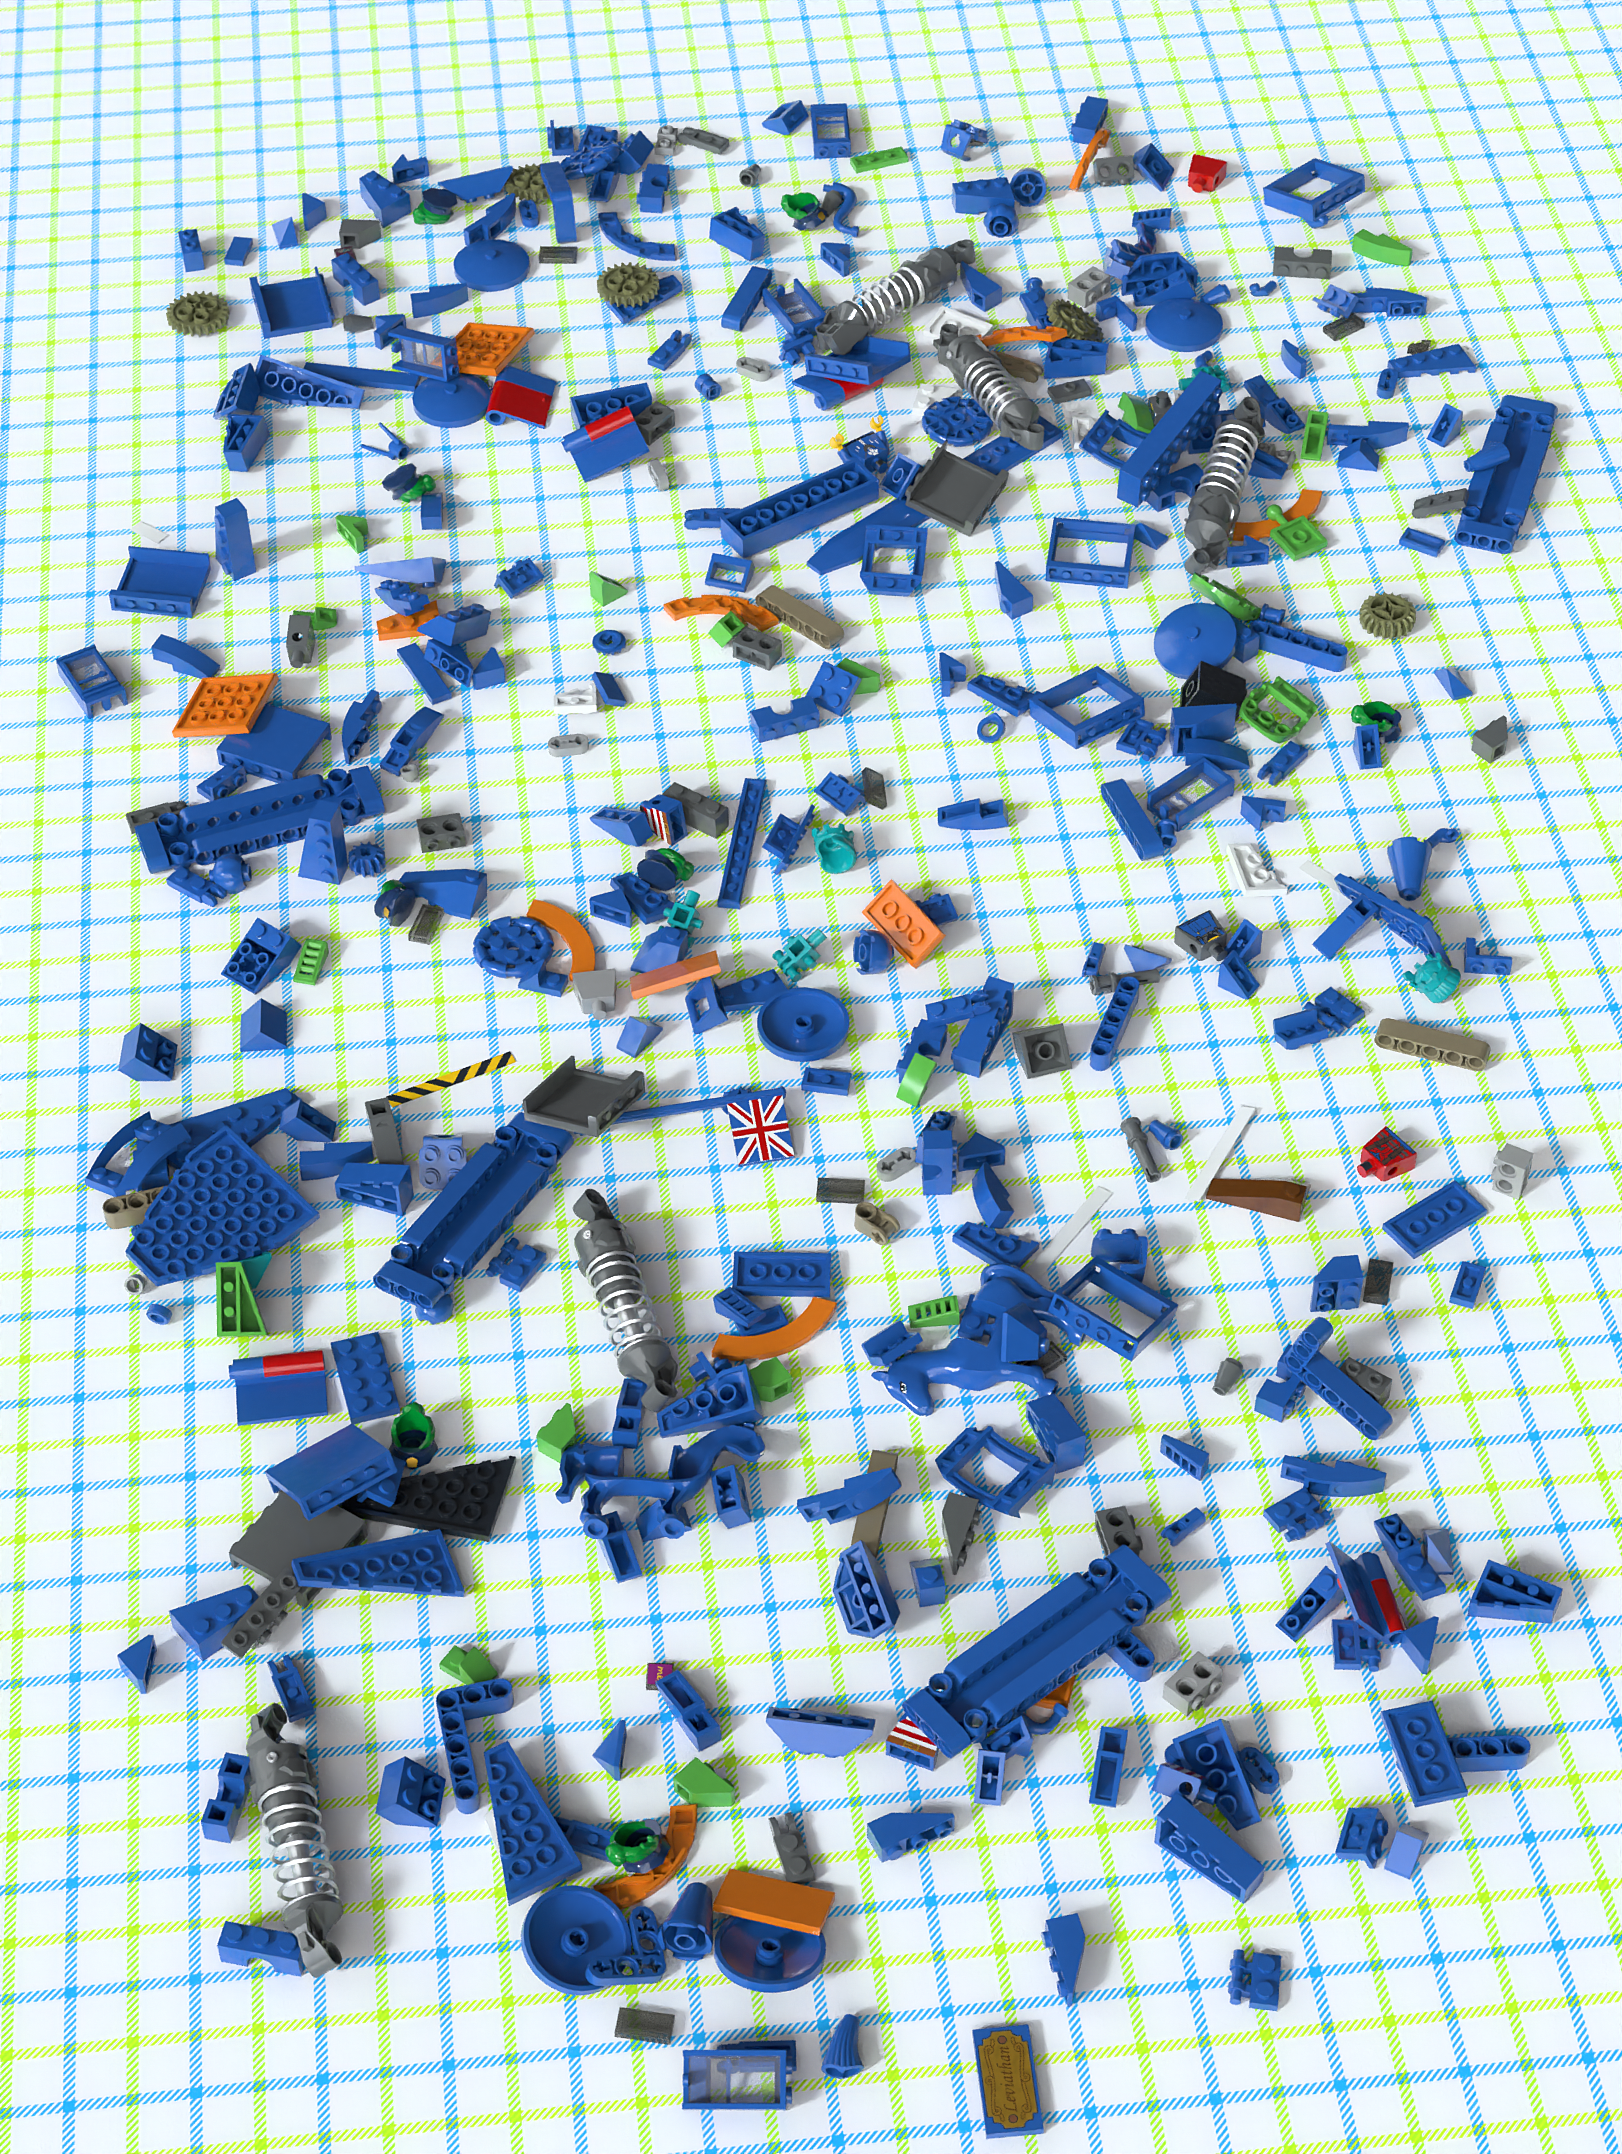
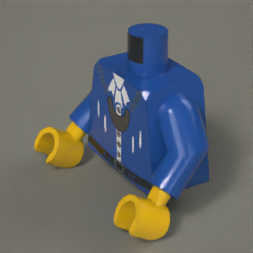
M881 415L877 418L879 424L875 423L873 417L870 421V427L876 430V433L871 431L843 445L841 444L844 442V437L840 433L835 438L832 437L830 439V446L838 449L837 453L843 464L856 458L870 472L875 470L880 474L886 472L888 469L887 456L890 451L887 436L881 428L884 421Z

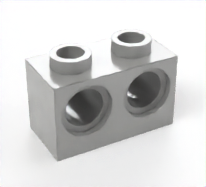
M1092 266L1068 283L1067 299L1083 308L1088 307L1110 291L1111 275Z
M1506 1143L1502 1151L1498 1150L1493 1162L1496 1166L1490 1179L1494 1180L1492 1190L1519 1200L1528 1183L1534 1153Z
M1198 1651L1164 1683L1162 1698L1187 1717L1193 1710L1198 1711L1211 1693L1215 1694L1219 1691L1223 1683L1221 1681L1223 1669Z

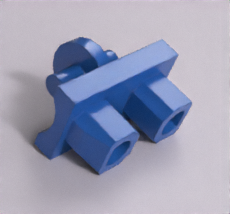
M791 332L787 333L785 341L782 342V354L779 355L781 362L787 360L793 366L800 361V353H803V355L808 353L815 354L816 349L812 344L814 339L812 334L800 337V335L795 336Z
M701 1351L696 1354L699 1361L688 1368L696 1382L709 1376L710 1379L703 1383L705 1385L714 1379L716 1374L733 1366L730 1360H720L719 1357H716L713 1360L714 1365L712 1367Z

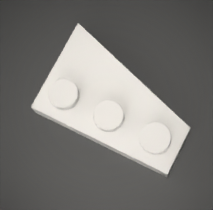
M943 306L923 330V335L939 338L943 325L954 324L959 328L958 337L962 335L976 336L979 334L985 337L992 333L993 325Z
M1249 843L1227 845L1226 852L1244 897L1286 895L1288 890L1286 886L1278 883L1275 873L1272 870H1267L1263 865L1264 860Z

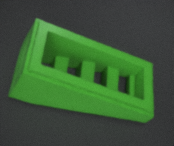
M309 938L305 940L293 982L316 985L329 954L326 941ZM303 972H307V973H313V974H312V975H308V974H302V973H303Z
M957 1295L908 1306L910 1328L959 1325ZM926 1312H931V1316L927 1317ZM916 1313H921L922 1318L917 1319Z

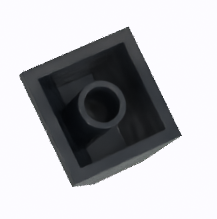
M1200 661L1181 687L1180 707L1236 704V721L1248 691L1246 689V679Z

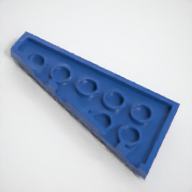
M1339 873L1334 878L1340 892L1352 902L1361 894L1365 895L1379 908L1373 917L1378 921L1382 918L1388 922L1387 928L1414 947L1417 944L1425 956L1430 953L1433 957H1436L1435 954L1438 952L1448 966L1452 965L1440 942V936L1433 928L1434 924L1430 918L1425 915L1422 917L1410 907L1408 909L1405 908L1397 900L1392 901L1388 899L1382 892L1377 893L1373 891L1367 884L1362 885L1351 876L1347 877Z
M440 1529L292 1559L291 1563L298 1585L304 1587L463 1597L465 1592Z
M506 1741L485 1751L484 1758L508 1906H511L583 1869L580 1860L510 1743Z

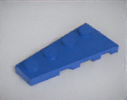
M674 275L659 279L658 294L654 295V299L649 298V303L643 301L642 306L636 303L635 307L629 304L625 308L624 304H621L619 307H617V303L610 305L609 300L606 302V305L624 325L682 291V284Z
M1459 344L1389 360L1387 364L1388 368L1398 372V378L1421 377L1422 373L1438 376L1439 372H1450L1452 375L1459 374V371L1465 370L1468 373H1475L1476 366Z

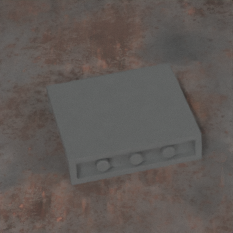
M945 441L941 447L936 448L932 460L928 459L924 466V471L917 474L914 485H909L905 493V496H907L906 506L970 537L1006 487L1009 472L1002 469L998 476L946 451L948 442Z
M571 1055L523 1099L522 1108L525 1120L598 1138L645 1093L644 1072L635 1070L626 1080L576 1069L575 1056Z
M281 1490L275 1501L263 1510L259 1519L247 1528L244 1536L231 1546L229 1551L231 1566L235 1569L240 1563L272 1582L284 1567L294 1572L291 1566L292 1559L361 1545L368 1537L366 1521L337 1505L313 1519L307 1520L299 1503ZM303 1586L295 1595L297 1604L306 1609L323 1588Z

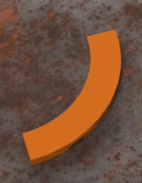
M1101 128L1092 138L1069 185L1072 191L1077 192L1090 162L1093 161L1098 149L1106 147L1111 130Z
M1023 326L995 330L993 335L982 337L979 334L976 337L986 347L1020 340L1054 342L1066 337L1067 329L1047 326L1046 329H1038L1037 326Z
M1302 489L1297 502L1282 515L1288 521L1303 515L1309 520V517L1319 507L1322 491ZM1270 519L1258 522H1236L1233 541H1244V535L1259 541L1260 538L1270 537L1271 530L1281 525L1277 521Z
M701 595L699 598L689 599V597H684L663 604L664 611L674 621L701 614L726 615L731 610H736L746 622L752 624L761 632L779 624V618L760 605L757 607L750 604L748 600L733 596Z
M533 899L526 914L527 917L540 922V924L551 930H556L571 950L572 968L569 974V981H573L572 973L595 971L593 943L580 922L555 905Z
M813 1297L806 1310L788 1325L766 1334L755 1336L719 1334L711 1352L712 1357H719L720 1359H728L730 1361H743V1359L753 1358L764 1360L793 1351L809 1342L813 1335L827 1325L837 1308V1303Z
M697 1804L670 1806V1819L665 1839L671 1848L662 1865L645 1874L635 1873L630 1877L626 1876L613 1882L593 1885L594 1890L609 1898L620 1910L635 1905L660 1890L678 1872L691 1850L697 1828Z

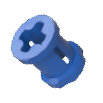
M1038 277L1028 279L1026 281V289L1029 292L1038 290L1042 298H1045L1046 294L1042 288V280Z
M1265 603L1261 609L1259 620L1281 626L1286 611L1285 609L1278 610L1269 607V604Z
M1171 819L1159 821L1157 830L1164 848L1174 847L1177 842L1175 835L1177 830L1176 822Z

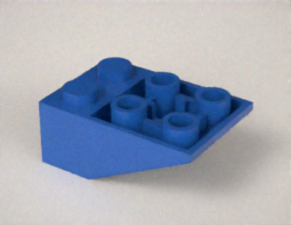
M1220 704L1172 707L1169 734L1172 756H1184V738L1210 739L1220 742L1233 738L1237 705Z
M257 917L221 972V975L256 995L291 964L302 945L291 936Z

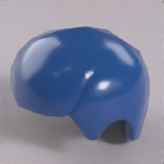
M449 1294L443 1295L431 1310H424L416 1306L415 1314L419 1321L427 1320L432 1325L445 1322L452 1315L454 1308L453 1299Z

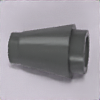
M752 164L742 170L739 174L741 184L746 187L755 185L761 172L760 166Z
M835 190L825 194L821 208L827 211L826 218L842 204V196Z
M348 314V316L343 317L344 331L353 333L372 329V317Z
M1226 1358L1225 1361H1222L1212 1388L1213 1391L1221 1396H1225L1243 1375V1365L1233 1358Z

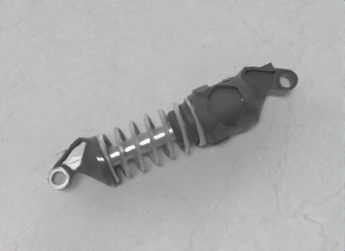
M969 239L960 240L944 249L934 247L920 254L915 261L906 260L901 264L897 272L890 273L888 278H882L879 284H872L871 288L864 289L861 295L856 294L852 300L848 299L837 307L828 310L824 321L815 327L819 348L821 350H830L822 335L834 323L868 326L872 329L866 333V336H869L875 330H879L884 325L891 323L893 319H897L902 314L909 312L911 308H915L927 300H935L942 289L945 290L955 284L957 280V263L963 261L969 265L975 262L974 242ZM885 281H888V290L882 285ZM874 287H879L880 296L873 291ZM866 292H870L872 301L864 297ZM856 298H861L862 307L855 302ZM895 304L901 307V310L896 309ZM891 308L892 315L886 314L885 310ZM881 313L883 321L878 320L876 316ZM870 319L874 320V326H870Z
M954 324L943 325L939 339L933 340V345L938 350L939 363L951 371L959 387L966 389L1000 429V436L1012 438L1030 450L1042 449L1044 426L1037 424L1040 415L1039 408L1002 366L998 355L993 350L989 351L983 342L974 335L958 337V326Z
M1245 397L1235 409L1234 415L1237 420H1227L1218 426L1213 440V447L1210 450V456L1206 461L1207 466H1205L1204 475L1200 480L1201 485L1198 487L1195 496H1192L1188 506L1189 516L1188 519H1184L1183 526H1185V537L1193 544L1196 550L1186 560L1184 567L1192 575L1194 572L1201 573L1208 567L1216 569L1220 558L1227 551V547H1230L1228 538L1233 535L1234 529L1232 526L1238 520L1240 513L1239 502L1248 478L1251 463L1254 459V453L1258 444L1265 437V431L1262 427L1264 419L1261 418L1259 404L1253 397ZM1215 456H1223L1221 463L1217 461ZM1246 458L1247 462L1244 464L1241 459ZM1219 465L1220 467L1218 472H1216L1212 468V466ZM1243 468L1244 472L1241 474L1237 469ZM1240 478L1241 482L1237 483L1234 479Z

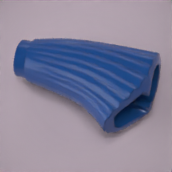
M1489 441L1482 450L1469 457L1463 464L1467 472L1480 471L1507 462L1510 455L1503 443Z
M844 2015L832 2036L821 2067L822 2072L829 2077L846 2079L859 2074L864 2069L858 2053L860 2020L854 2015Z

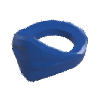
M997 713L990 714L978 724V738L984 743L997 741L1005 733V722ZM989 723L996 724L998 730L993 736L987 737L982 734V729L985 725Z

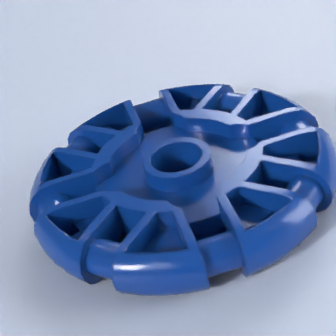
M600 141L592 143L587 148L584 146L571 153L570 157H566L560 163L566 179H582L589 173L595 174L605 169L608 163L612 164L617 159L620 147L614 141Z
M961 397L943 398V401L932 403L924 411V416L922 417L923 430L933 441L942 445L947 441L948 444H953L954 447L970 446L975 441H982L989 435L993 426L991 418L971 398H968V400L961 399Z
M506 916L491 921L488 927L484 926L477 933L473 941L475 947H473L472 951L477 964L481 968H485L487 973L499 978L515 977V979L523 977L535 963L542 959L546 960L547 965L553 954L552 947L554 946V941L550 931L545 926L541 927L540 922L525 916H520V918ZM511 947H517V948H519V949H517V950H513V949L508 950V949L511 948ZM508 965H515V968H508Z

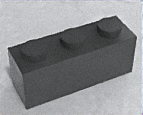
M676 782L662 794L682 802L686 825L717 839L729 826L728 807Z

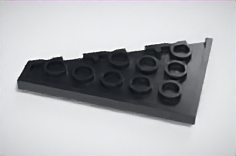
M509 1456L507 1460L492 1463L491 1460H487L479 1464L472 1463L452 1467L453 1471L435 1474V1471L424 1475L403 1477L400 1481L395 1502L391 1507L368 1497L362 1503L358 1502V1494L345 1500L342 1508L361 1519L425 1531L440 1529L442 1534L490 1542L516 1465V1456Z

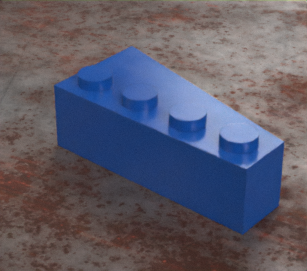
M647 382L570 397L571 416L576 430L627 405L634 418L652 404V395Z
M238 498L215 506L216 560L221 564L224 573L229 575L234 581L256 573L247 509Z
M318 800L309 817L298 877L340 885L349 867L340 804Z
M988 976L983 990L989 992L988 999L984 1001L991 1004L990 1011L975 1015V1017L969 1019L965 1030L960 1036L958 1046L953 1048L951 1054L953 1070L977 1078L982 1074L1013 1015L1014 983Z

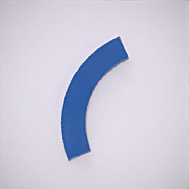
M617 212L598 213L599 225L603 234L616 247L629 254L646 259L675 261V244L642 242L640 238L624 231L623 226L618 220Z
M1139 222L1136 225L1138 243L1135 245L1114 239L1110 244L1115 256L1135 263L1140 255L1155 254L1157 241L1153 228Z

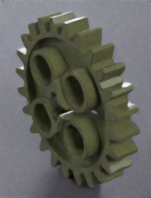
M535 163L532 166L525 164L524 168L518 166V170L513 169L505 183L506 192L509 195L514 193L516 198L519 197V200L526 198L527 201L530 199L534 201L541 199L543 201L544 197L550 199L542 180L540 164L539 166H536Z
M622 262L621 266L614 264V268L607 267V271H602V275H599V280H597V292L600 293V298H604V302L610 300V305L617 303V307L621 304H624L625 308L629 304L635 307L636 303L642 306L643 301L649 303V298L654 299V295H657L659 290V277L656 276V272H652V268L646 269V265L639 267V263L635 264V266L631 262L628 265Z
M195 291L194 295L187 293L186 297L180 295V300L174 299V303H169L170 307L167 308L166 313L168 325L172 327V330H177V333L183 332L184 336L191 333V337L195 334L201 337L202 333L209 335V331L216 332V328L222 329V324H227L226 320H229L230 315L227 302H224L223 297L219 298L218 294L213 296L212 292L205 294V291H202L201 294Z
M1057 299L1047 309L1049 320L1053 322L1052 326L1067 329V338L1102 342L1104 339L1102 337L1104 333L1101 332L1102 328L1098 327L1099 323L1094 322V317H1090L1088 312H1084L1082 307H1077L1075 303L1072 305L1069 300L1065 302L1063 299L1061 301Z

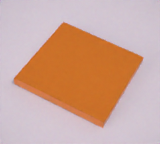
M468 322L454 337L456 338L459 373L498 376L535 334L534 329L531 327ZM441 353L431 364L443 367Z
M277 673L202 678L172 730L174 738L250 733L279 680Z

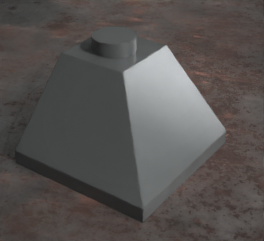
M1063 1023L1012 1033L1016 1054L1027 1079L1072 1069Z

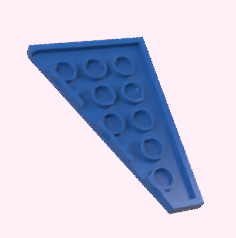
M284 1088L169 1124L173 1127L181 1122L190 1135L192 1142H182L177 1145L178 1150L167 1156L168 1165L175 1170H180L186 1162L185 1157L190 1151L226 1125L251 1148L280 1124L282 1112L301 1098Z

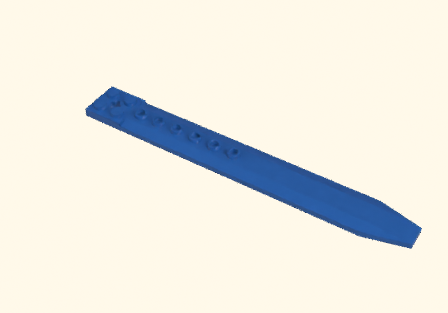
M1039 415L1037 424L1044 426L1042 449L1030 450L1012 438L1000 436L963 459L998 476L1002 469L1009 471L1063 438V431ZM904 496L901 500L895 499L830 538L807 561V566L821 576L861 561L864 552L866 524L917 527L930 519V517L906 506L907 496Z

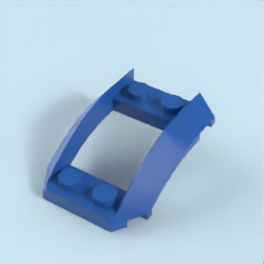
M1106 409L1078 447L1102 464L1119 471L1125 464V461L1115 458L1102 450L1109 438L1113 436L1129 446L1138 448L1148 436V433L1134 429L1121 419L1117 421L1108 414L1109 411Z
M866 524L860 578L870 594L902 597L911 595L922 581L928 528ZM876 547L915 549L912 575L873 572Z
M150 1111L125 1125L109 1140L86 1176L85 1185L113 1197L126 1195V1191L131 1189L139 1192L142 1190L141 1185L149 1173L163 1159L177 1151V1145L182 1142H192L191 1137L181 1122L172 1127L152 1119ZM134 1138L149 1142L134 1159L125 1175L105 1168L111 1158Z
M991 1426L977 1431L976 1427L966 1428L935 1459V1463L943 1478L970 1498L978 1499L980 1504L1017 1518H1021L1019 1510L1045 1483L1053 1485L1056 1464L1054 1462L1049 1464L1042 1462L1040 1457L1025 1452L1006 1441ZM982 1447L1019 1472L998 1496L978 1488L958 1474Z

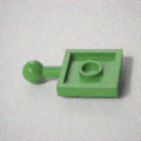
M1273 504L1267 508V517L1281 525L1271 530L1270 537L1293 561H1297L1327 547L1328 540L1304 515L1288 521L1282 515L1283 511L1279 505Z

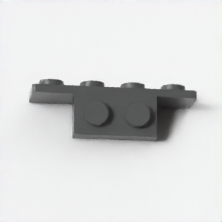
M287 1567L282 1569L221 1641L223 1647L237 1658L242 1659L250 1648L254 1649L259 1643L263 1645L272 1634L270 1629L275 1624L280 1626L288 1615L286 1609L289 1602L303 1587L298 1585L294 1572Z

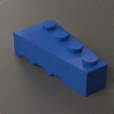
M1178 1793L1158 1813L1154 1843L1244 1904L1263 1882L1265 1867L1260 1861L1247 1853Z

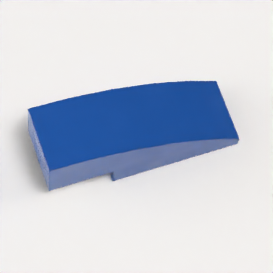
M608 163L605 169L595 174L589 200L602 202L610 200L621 174L619 163Z
M467 283L429 287V292L410 294L413 319L439 314L469 301Z
M1257 448L1248 475L1265 479H1282L1288 464ZM1241 459V461L1245 464L1247 459ZM1243 468L1237 469L1240 473L1244 472Z
M443 492L422 494V530L442 529Z
M161 634L151 646L153 660L171 664L175 672L202 679L214 677L220 669V665L198 649L173 637Z
M1184 738L1183 755L1185 766H1191L1204 757L1221 770H1245L1250 768L1247 751L1237 746L1210 739Z
M980 798L939 807L938 825L959 830H988L1009 826L1008 809L1003 799L982 804Z
M372 1141L324 1143V1150L300 1151L299 1168L301 1180H318L337 1176L341 1173L346 1162L370 1163L374 1160Z
M984 1162L972 1179L973 1196L988 1228L1003 1229L1015 1211L1007 1201L1010 1194L989 1164Z
M624 1378L616 1406V1419L612 1430V1446H624V1448L630 1449L638 1448L646 1408L641 1398L647 1388V1384L641 1380Z
M614 1511L603 1515L609 1520L608 1532L605 1537L597 1540L616 1582L619 1584L641 1577L642 1571L618 1512Z
M679 1670L655 1682L671 1713L699 1752L722 1740L719 1724L706 1710L705 1702Z
M1101 1726L1089 1804L1116 1808L1128 1730Z

